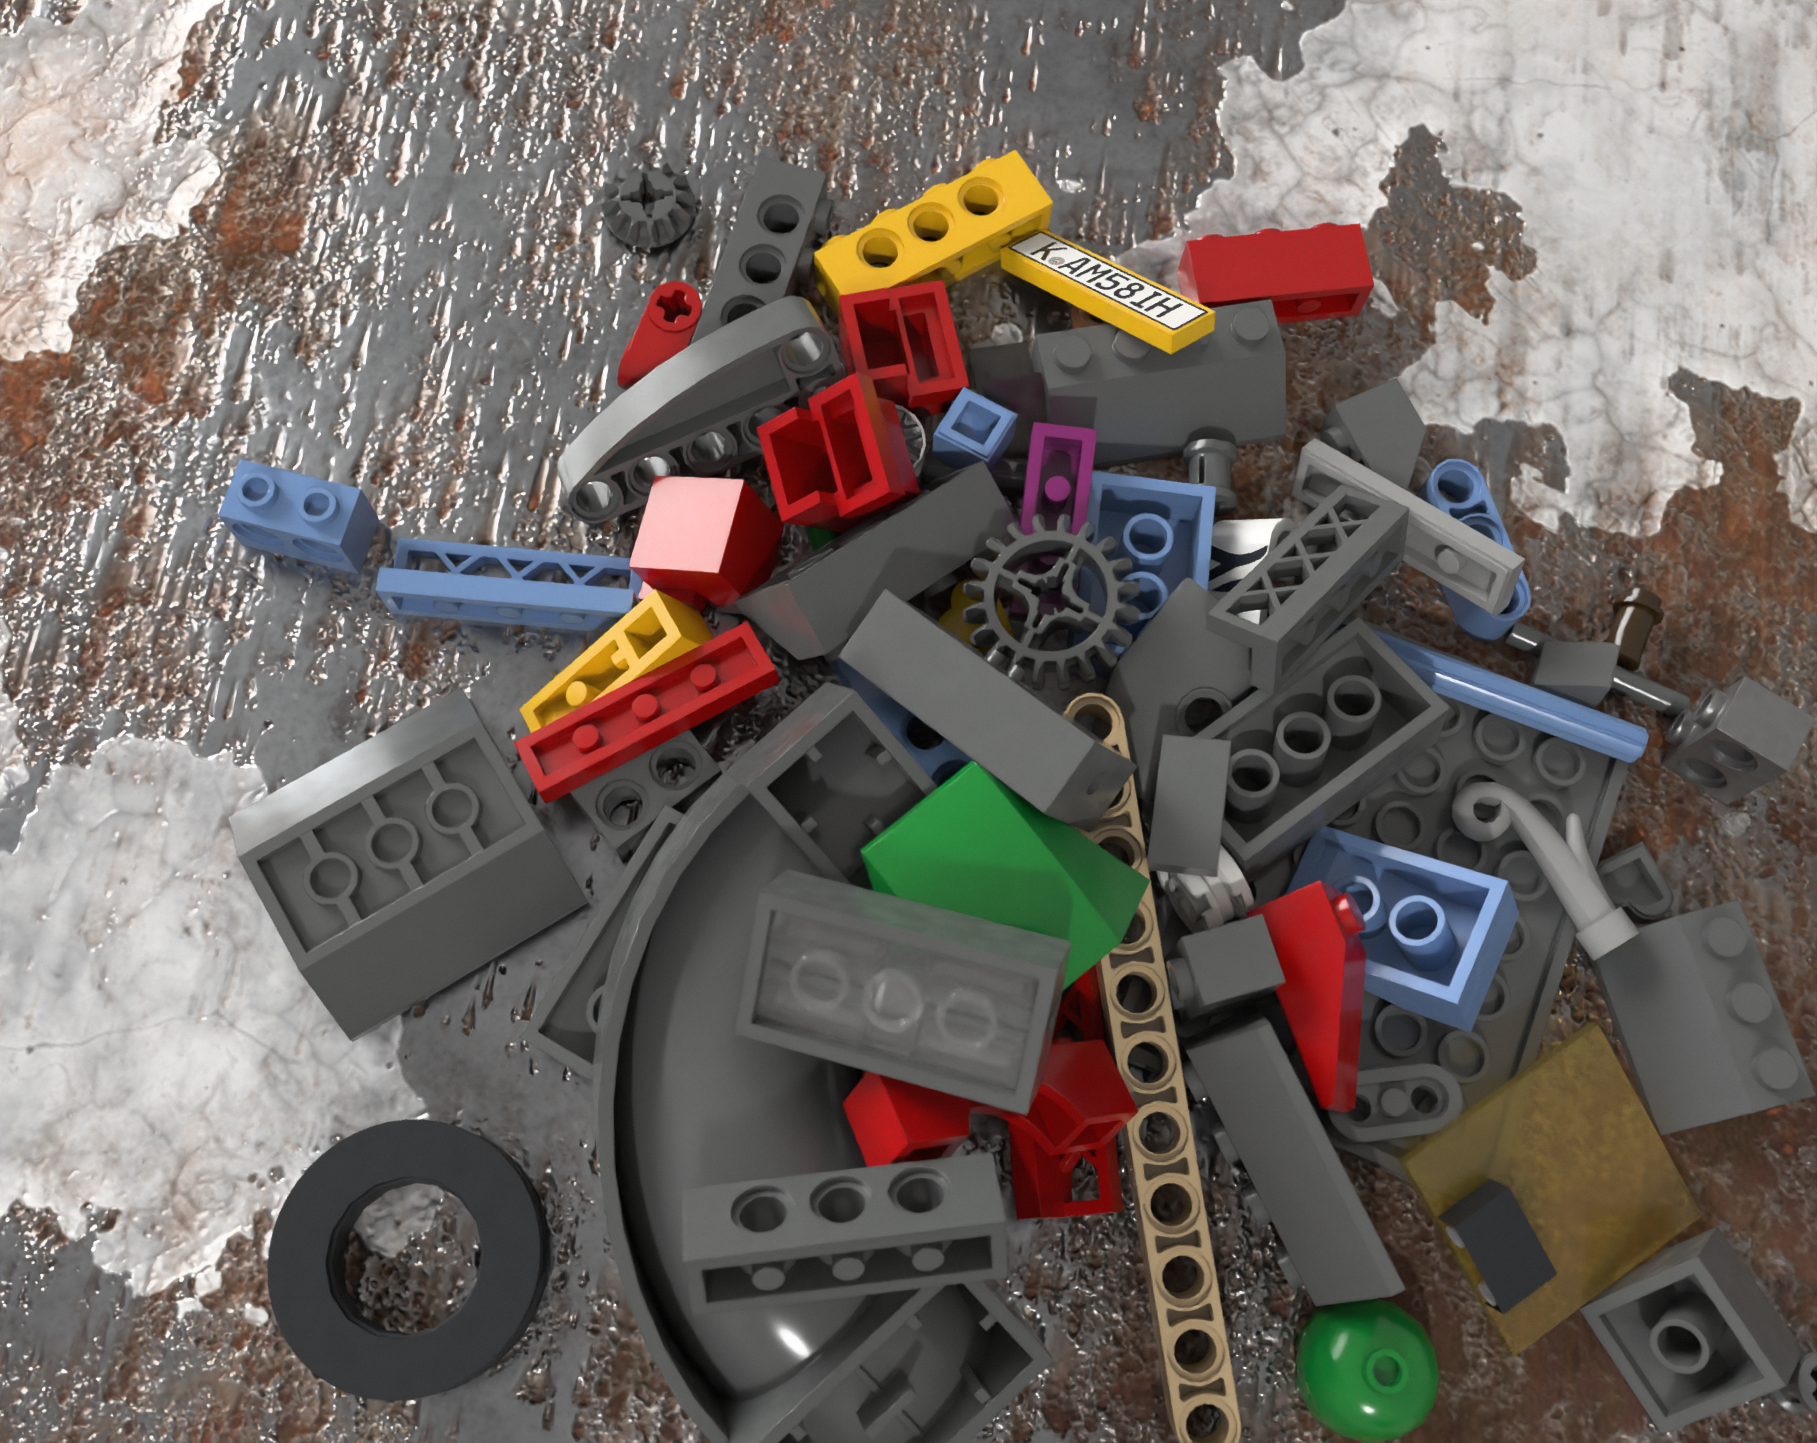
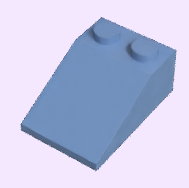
M1326 826L1311 837L1285 895L1318 880L1340 890L1342 894L1350 893L1362 913L1366 930L1358 933L1366 951L1364 990L1407 1011L1471 1033L1520 914L1509 882Z

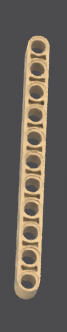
M1087 693L1075 698L1068 705L1065 713L1074 720L1085 714L1101 718L1108 728V737L1104 742L1130 760L1124 719L1119 706L1111 698L1100 693ZM1132 773L1118 793V804L1104 812L1090 833L1075 826L1073 827L1097 845L1115 843L1122 846L1130 859L1129 866L1150 880ZM1150 881L1135 912V916L1140 923V935L1137 941L1131 944H1119L1095 965L1109 1052L1139 1110L1122 1128L1168 1421L1179 1443H1238L1241 1437V1421ZM1126 975H1137L1149 984L1151 1001L1142 1013H1131L1125 1010L1118 1002L1116 987L1120 979ZM1141 1042L1155 1046L1163 1060L1160 1074L1153 1081L1147 1083L1136 1080L1130 1073L1127 1065L1131 1049ZM1154 1112L1166 1114L1174 1127V1137L1170 1145L1158 1152L1148 1151L1142 1145L1139 1138V1127L1142 1120L1148 1114ZM1175 1183L1183 1190L1185 1196L1184 1210L1175 1220L1169 1222L1159 1221L1152 1214L1150 1208L1151 1197L1159 1186ZM1177 1256H1189L1194 1260L1197 1267V1277L1194 1284L1188 1290L1181 1293L1166 1290L1162 1282V1272L1166 1263ZM1199 1329L1206 1332L1209 1339V1349L1206 1356L1200 1362L1192 1365L1176 1361L1174 1345L1177 1338L1185 1331ZM1213 1404L1219 1407L1221 1412V1421L1217 1430L1212 1435L1204 1438L1188 1434L1186 1431V1420L1189 1413L1196 1406Z

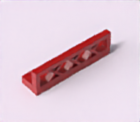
M748 621L513 743L539 795L545 804H548L779 683L780 679L773 663Z
M1093 965L1077 979L1065 998L1061 996L1052 1041L1057 1039V1036L1070 1019L1083 1030L1084 1041L1103 1039L1105 1042L1096 965ZM1079 1004H1080V1011H1078V1010L1076 1009ZM1008 1121L1017 1220L1056 1219L1123 1212L1115 1136L1103 1148L1049 1156L1027 1132ZM1083 1155L1097 1169L1100 1199L1073 1202L1070 1173Z

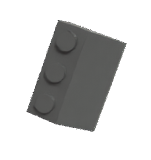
M1740 900L1685 913L1637 928L1640 933L1594 961L1590 958L1655 1137L1816 1096Z

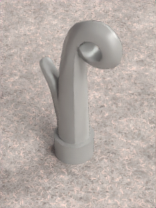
M1477 782L1464 787L1455 796L1452 804V818L1458 830L1466 837L1475 841H1490L1499 837L1511 824L1535 858L1579 933L1575 936L1593 961L1640 933L1622 907L1616 909L1603 888L1590 859L1581 818L1578 814L1572 813L1566 818L1565 842L1552 824L1527 799L1511 788L1495 782ZM1481 803L1494 807L1493 821L1484 823L1478 820L1473 813L1474 805Z

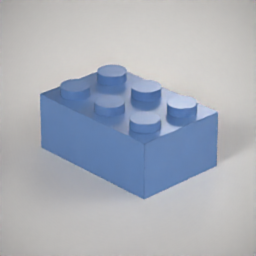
M1092 471L1086 522L1089 521L1096 526L1094 539L1091 544L1096 546L1104 538L1112 536L1117 541V548L1107 561L1109 562L1120 557H1129L1132 562V570L1117 581L1132 580L1140 585L1139 596L1122 602L1140 609L1139 621L1132 624L1117 623L1132 634V641L1184 578H1191L1208 591L1216 487ZM1082 565L1077 596L1090 604V611L1104 617L1107 605L1102 586L1095 575ZM1068 630L1067 649L1082 643L1091 634L1086 631L1079 634ZM1107 643L1117 659L1126 650L1125 647ZM1095 657L1092 658L1090 662L1094 667L1095 676L1108 678L1111 669L1103 666ZM1077 668L1068 670L1069 673L1079 674Z

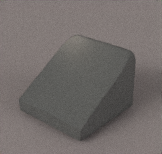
M1544 641L1540 647L1531 687L1595 709L1612 686L1620 646L1607 642Z

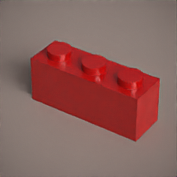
M1327 222L1317 224L1309 229L1289 231L1267 228L1254 234L1224 237L1220 234L1204 235L1196 240L1186 242L1177 270L1182 296L1207 308L1271 299L1278 324L1359 316L1374 287L1360 223L1337 225Z

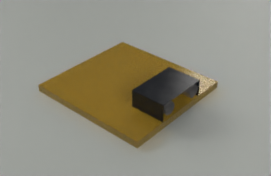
M1592 1022L1585 1025L1398 1159L1506 1351L1514 1357L1702 1216L1598 1024Z

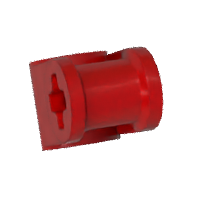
M671 281L663 283L654 289L649 297L636 332L628 342L620 361L617 382L621 389L628 390L656 367L690 346L703 310L700 295L692 286L685 282Z

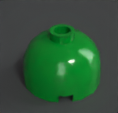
M1374 1298L1324 1305L1312 1313L1297 1336L1295 1350L1298 1351L1295 1361L1297 1375L1294 1374L1297 1392L1311 1416L1334 1434L1364 1443L1397 1440L1422 1425L1437 1401L1441 1372L1436 1347L1422 1324L1395 1303Z

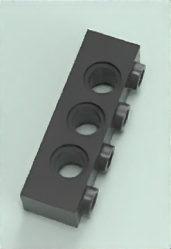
M763 156L758 157L690 345L730 322L780 298L797 296L801 283L810 284L814 275V252L818 251L813 247L818 233L827 235L835 209V201L827 198L826 173ZM780 229H786L791 231L786 234L774 233V231ZM761 278H771L775 280L774 282L769 284H758L754 282Z
M993 1153L683 1189V1264L692 1315L699 1316L1009 1278L1006 1218Z

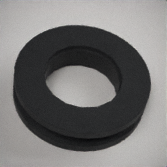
M407 1119L378 1124L350 1135L324 1152L308 1167L288 1194L277 1217L269 1246L267 1276L271 1306L276 1322L292 1351L306 1367L332 1386L353 1395L383 1401H404L435 1395L469 1383L486 1373L500 1362L524 1335L541 1303L547 1283L550 1266L549 1228L543 1205L533 1183L516 1161L494 1143L465 1129L439 1121ZM419 1183L439 1186L462 1201L475 1220L482 1249L477 1282L461 1308L438 1326L413 1334L387 1331L364 1317L347 1292L342 1264L347 1238L366 1207L390 1190Z

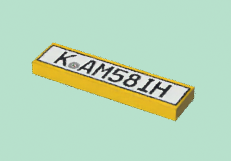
M1041 229L1000 249L1002 269L1169 354L1179 351L1214 331L1216 311L1045 229Z

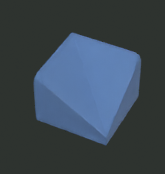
M963 387L934 432L932 454L937 459L958 470L984 460L988 470L992 473L1014 436L1018 414Z

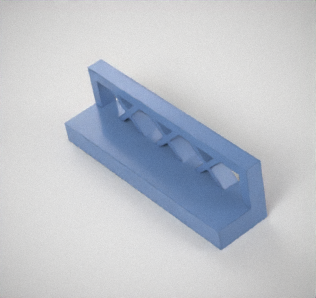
M398 538L393 568H379L375 591L392 614L606 633L641 602L638 597L643 579L629 567L631 558ZM413 557L439 559L449 573L411 570ZM451 561H462L463 563L455 567ZM484 564L501 565L511 578L475 576L470 574ZM513 566L525 568L518 573ZM546 569L562 570L572 584L531 580ZM575 572H584L587 574L579 578ZM606 575L630 577L629 589L593 585Z

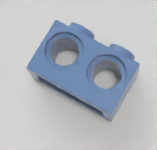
M240 459L218 513L219 518L241 545L355 574H360L380 520L363 491L359 488Z

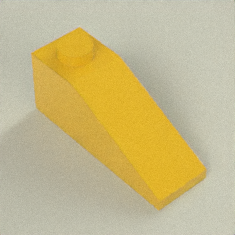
M655 589L519 710L532 733L714 639V636L698 610Z

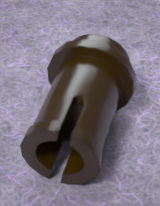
M1630 588L1625 590L1623 596L1615 599L1612 608L1616 616L1606 642L1620 646L1616 665L1630 671L1639 669L1641 656L1653 626L1660 624L1664 617V612L1660 608L1662 600L1656 594L1644 589Z

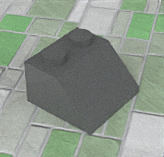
M1718 1226L1657 1253L1584 1302L1579 1308L1661 1434L1668 1433L1786 1387L1803 1353L1802 1348Z

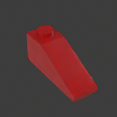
M1318 880L1248 911L1246 915L1247 918L1263 914L1286 981L1276 989V993L1321 1109L1344 1113L1354 1109L1356 1105L1366 951L1358 933L1366 930L1362 913L1350 893L1342 894L1340 890Z

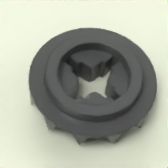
M642 160L639 168L630 171L620 167L618 178L613 183H605V197L601 204L604 219L611 232L620 240L630 245L644 248L660 247L677 240L690 227L696 209L695 196L689 186L686 175L679 176L674 173L667 162L661 167H651L644 160ZM644 190H650V193H653L655 200H657L654 204L655 209L652 210L653 218L649 219L640 203L642 201V194L645 193Z

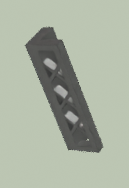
M1341 484L1206 614V630L1252 648L1250 685L1274 694L1403 560L1409 507ZM1344 510L1365 516L1368 519L1340 522L1338 516ZM1334 543L1337 548L1336 551L1307 554L1305 550L1307 546ZM1299 575L1304 580L1302 585L1273 588L1271 583L1275 578ZM1268 609L1270 617L1262 625L1236 616L1240 612Z

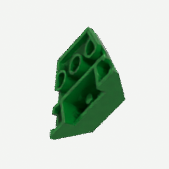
M973 760L860 850L873 891L1073 942L1063 990L1122 942L1150 882L1148 878L1065 822L1044 814ZM898 943V945L931 953L930 951Z

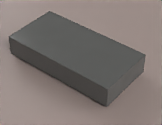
M1163 735L1147 858L1148 870L1208 877L1218 876L1231 757V741Z

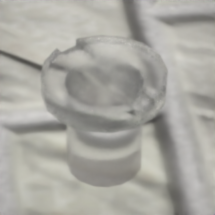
M1744 812L1738 814L1728 813L1720 819V829L1726 836L1737 838L1744 834L1746 827L1751 823V819Z

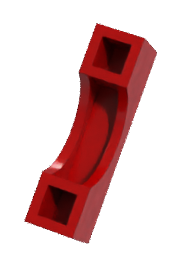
M1070 1038L1053 1040L1043 1083L1027 1115L866 1070L863 1072L861 1081L842 1103L867 1167L950 1157L970 1135L969 1114H988L1003 1118L1027 1132L1049 1156L1103 1148L1139 1112L1103 1039L1073 1042Z

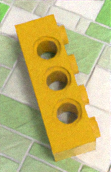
M1016 150L998 159H985L977 164L969 174L949 184L940 183L934 185L920 199L898 210L893 208L880 213L873 219L871 224L849 235L841 234L829 239L820 250L814 252L815 285L838 320L840 295L881 288L891 289L944 280L946 288L1000 260V249L1041 229L1048 231L1053 201ZM979 211L988 215L979 216L971 212ZM923 237H935V238H937V239H939V240H938V241H934V242H929V241L922 240L921 238H923ZM875 262H883L889 264L890 266L885 268H876L871 266L870 264Z

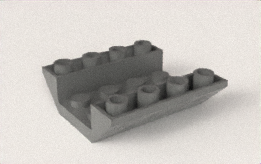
M462 687L229 817L237 856L299 972L352 1042L588 903V900L558 849L548 836Z

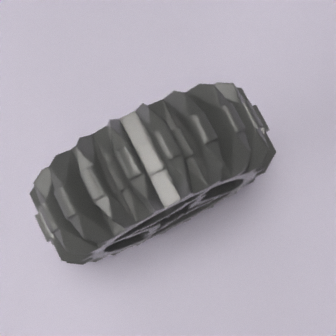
M1037 514L1032 518V534L1024 536L1021 526L1016 522H1012L1007 526L1009 539L1012 543L1008 547L994 537L986 541L987 550L995 559L994 563L983 558H974L971 562L972 571L985 581H970L963 585L965 597L982 603L970 605L963 609L962 613L965 623L973 625L984 624L970 635L973 647H985L995 643L988 651L986 657L990 655L993 649H996L1005 656L1001 664L1008 657L1011 659L1007 672L1010 671L1014 664L1024 670L1025 668L1033 670L1031 685L1032 689L1036 691L1043 690L1045 673H1057L1058 688L1060 691H1066L1070 689L1068 670L1077 668L1081 678L1085 683L1089 684L1095 680L1094 667L1090 662L1092 658L1095 657L1103 666L1109 669L1113 668L1117 663V657L1107 645L1108 642L1119 647L1128 648L1130 646L1132 634L1117 623L1132 624L1139 621L1140 609L1122 602L1139 596L1140 585L1132 580L1117 581L1132 570V562L1129 557H1120L1109 562L1107 561L1116 550L1117 541L1112 536H1109L1100 541L1096 546L1092 545L1096 529L1095 524L1088 521L1081 527L1078 535L1070 534V516L1061 514L1057 520V531H1046L1043 515ZM1038 557H1063H1059L1055 566L1045 574L1033 575L1022 570L1018 574L1013 572L1020 565ZM1082 565L1095 575L1102 586L1107 605L1104 617L1090 611V604L1079 598L1073 590L1077 582V574ZM1063 581L1062 606L1065 610L1058 613L1054 607V615L1044 614L1040 622L1041 612L1038 596L1044 592L1048 598V591H1058ZM1000 590L1012 594L1014 602L1023 606L1029 613L1024 624L1025 631L1019 642L1009 635L997 616V601ZM1067 629L1079 634L1086 631L1091 634L1082 643L1069 649L1054 652L1038 650L1040 646L1045 644L1049 636L1058 630Z

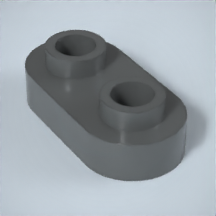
M1421 1063L1358 1071L1356 1098L1362 1103L1364 1108V1115L1359 1122L1351 1120L1345 1112L1321 1109V1107L1320 1111L1324 1124L1335 1137L1348 1143L1360 1144L1425 1136L1445 1131L1458 1120L1463 1107V1096L1457 1080L1450 1072L1435 1064ZM1415 1088L1423 1090L1429 1097L1430 1106L1426 1113L1417 1111L1412 1105L1411 1094Z

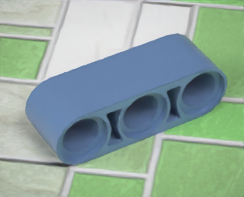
M1447 459L1439 463L1415 496L1514 552L1487 484L1478 468L1470 462L1461 459ZM1439 490L1450 493L1454 496L1457 503L1446 500L1442 497ZM1522 570L1508 607L1502 611V614L1497 616L1492 615L1442 585L1458 626L1464 634L1479 642H1493L1501 638L1526 613L1531 603L1530 588Z

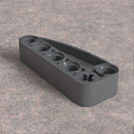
M788 296L750 312L691 344L656 367L622 393L589 423L558 459L556 469L570 513L577 520L584 523L597 524L605 522L647 504L655 476L707 478L763 454L757 427L793 407L810 411L808 398L846 378L834 343L811 302L803 297ZM804 333V335L799 337L798 339L792 340V338L796 335Z

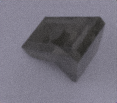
M1020 342L969 349L968 366L973 392L1018 414L1014 436L1001 457L1027 460L1033 423H1046L1043 375L1040 372H1033L1028 343Z

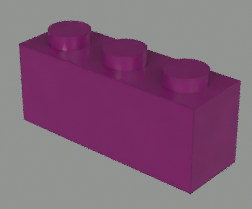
M1039 422L1033 423L1019 523L1024 536L1033 533L1032 518L1037 514L1043 515L1046 531H1057L1059 516L1061 514L1069 515L1070 534L1078 535L1081 527L1086 523L1097 429ZM1038 557L1025 562L1013 572L1018 574L1022 570L1033 575L1045 574L1055 566L1059 557H1063ZM1080 570L1077 574V582L1073 589L1076 595L1078 591ZM1063 581L1058 591H1048V598L1044 592L1038 596L1041 612L1040 622L1044 614L1054 615V607L1058 613L1065 610L1062 606ZM1011 594L1008 620L1026 622L1029 613L1023 606L1014 602L1013 595Z

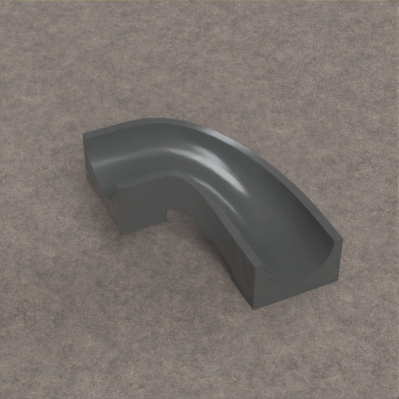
M828 682L824 683L728 768L688 809L658 850L630 903L614 946L598 1013L593 1061L594 1134L608 1233L626 1299L649 1354L681 1408L710 1443H968L1054 1361V1358L1010 1295L996 1279L716 1314L692 1315L683 1264V1189L867 1167L842 1105L863 1078L864 1070L734 1034L759 891L787 869L873 891L860 850L938 788L855 690Z

